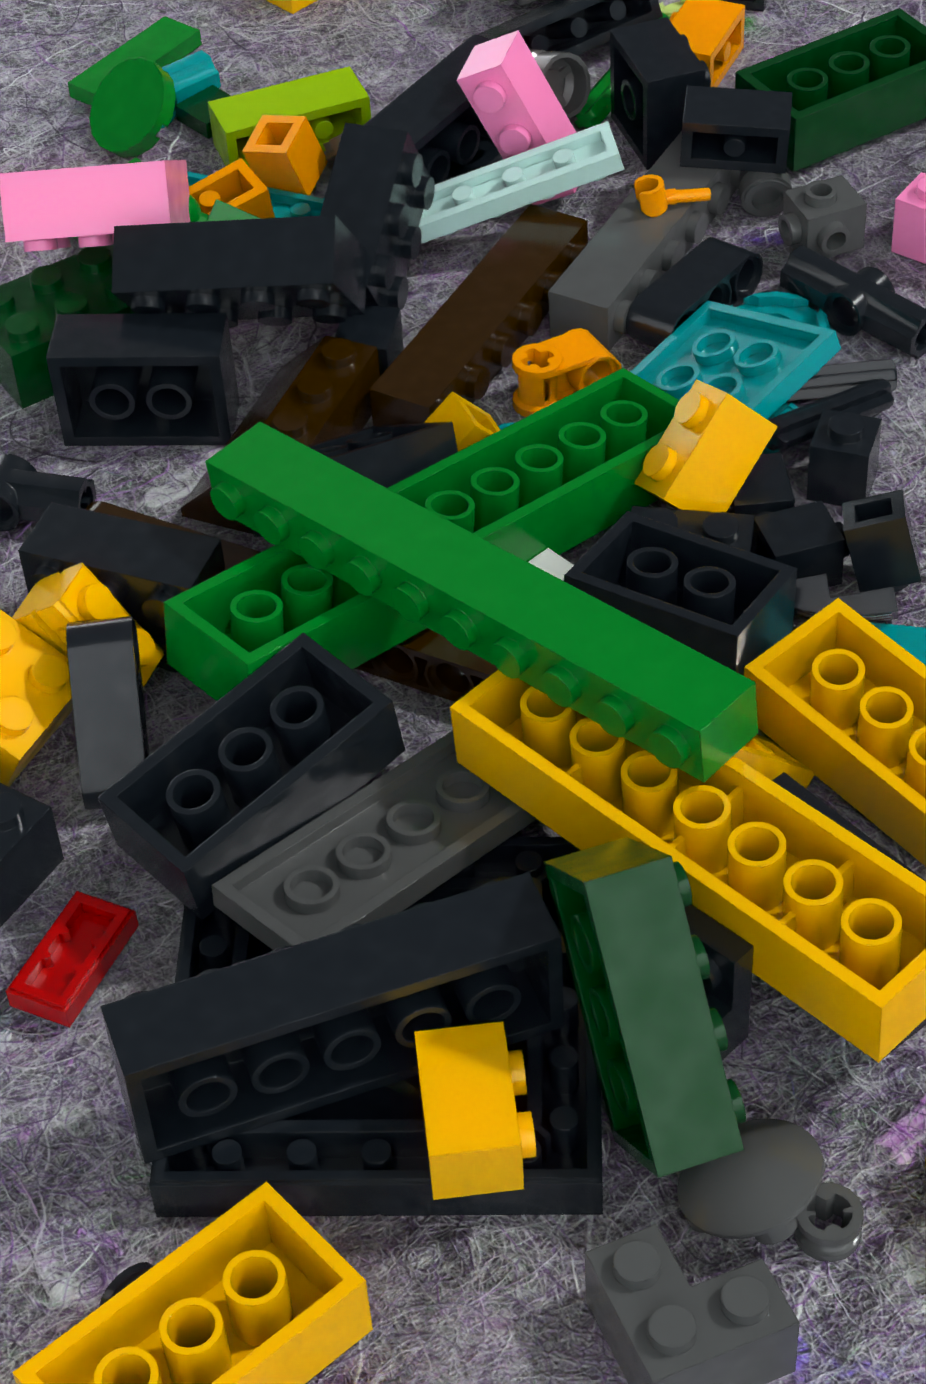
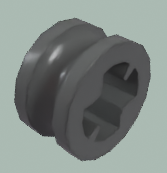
M821 1183L809 1205L796 1216L797 1227L793 1235L798 1247L806 1255L819 1261L835 1262L846 1259L858 1248L862 1237L864 1208L859 1197L849 1188L837 1183ZM833 1214L842 1218L841 1227L832 1223L826 1226L824 1230L815 1227L816 1217L824 1221L831 1218Z

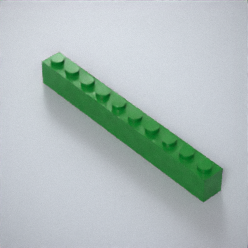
M258 422L205 461L212 487L210 491L212 503L217 511L226 519L242 523L261 534L269 543L273 545L279 544L304 558L315 569L325 570L349 583L361 595L374 597L397 610L406 620L412 623L418 622L445 637L454 647L460 650H468L495 665L507 677L518 678L547 694L557 705L572 708L600 724L612 736L623 737L654 754L661 763L670 768H679L704 783L758 734L755 681L262 422Z

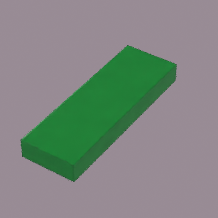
M164 16L68 82L70 97L91 106L92 99L100 82L114 66L128 58L143 57L160 65L162 68L184 58L201 46L200 30Z

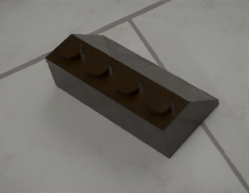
M325 335L279 369L225 446L258 422H262L306 446L362 430L372 416L370 388L380 377L377 347ZM207 471L182 505V517L254 535L251 528L236 520H228L217 511L210 497L212 487Z

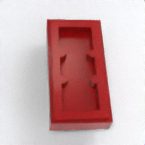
M76 891L7 988L6 995L9 1005L70 1028L138 928L136 911Z

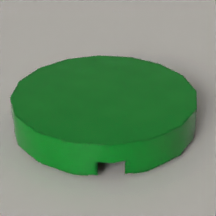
M143 57L128 58L109 71L100 82L92 99L89 116L91 133L100 147L122 158L138 157L150 150L159 141L160 138L156 137V134L160 131L162 125L168 127L173 117L176 101L174 81L169 73L164 71L160 65Z

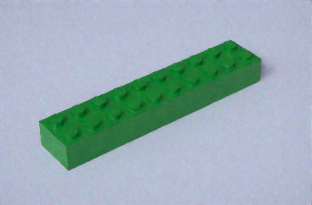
M622 368L388 487V489L526 562L547 548L560 555L614 525L627 511L631 512L632 506L646 507L659 500L634 484L643 469L646 455L658 444L673 419L679 400ZM279 544L163 602L167 664L216 701L221 699L302 633H305L350 669H354L427 628L418 622L412 623L406 620L397 610L374 597L361 595L349 583L325 570L315 569L304 558Z

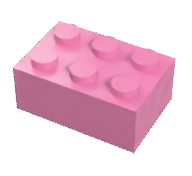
M162 160L0 173V196L5 242L23 241L24 252L71 247L70 237H78L79 248L114 244V226L190 222V194L186 160Z

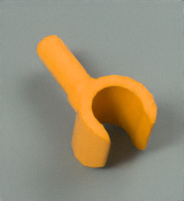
M654 174L643 175L634 182L636 199L640 202L641 211L649 217L662 215L666 212L668 205L710 201L711 199L710 188L678 190L673 188L665 190L662 177Z

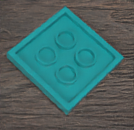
M707 300L630 372L678 400L689 392L696 379L727 392L768 420L841 350L836 330Z

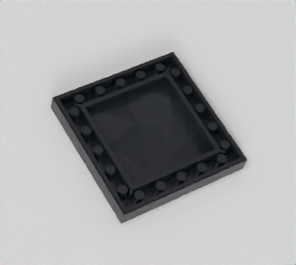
M510 837L403 910H409L423 902H434L473 890L490 881L505 880L529 872L561 934L564 1027L507 1046L508 1051L522 1050L527 1094L515 1096L517 1113L531 1111L535 1133L536 1157L523 1159V1190L433 1200L419 1075L153 1161L149 1189L156 1217H220L266 1181L301 1216L603 1214L601 1081L594 1063L544 861L581 850L563 837ZM184 904L175 982L195 977L209 969L227 967L268 954L272 949L218 908L204 920H201Z

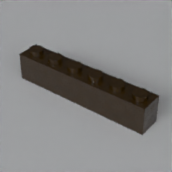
M530 204L370 388L373 426L424 423L452 391L472 404L475 400H480L485 395L489 383L503 367L506 368L510 365L513 353L528 336H533L537 332L542 319L549 312L548 291L588 244V220Z

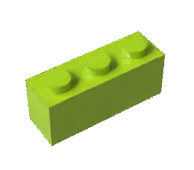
M350 66L208 102L213 144L225 166L240 158L249 166L242 150L262 115L306 116L323 152L326 151L323 144L342 134L345 122L364 125L371 119L370 96Z

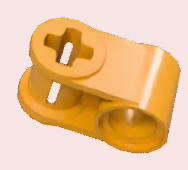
M582 328L571 329L562 335L539 343L524 345L518 348L512 356V368L518 374V388L513 393L512 406L518 414L527 417L622 369L621 363L588 330Z

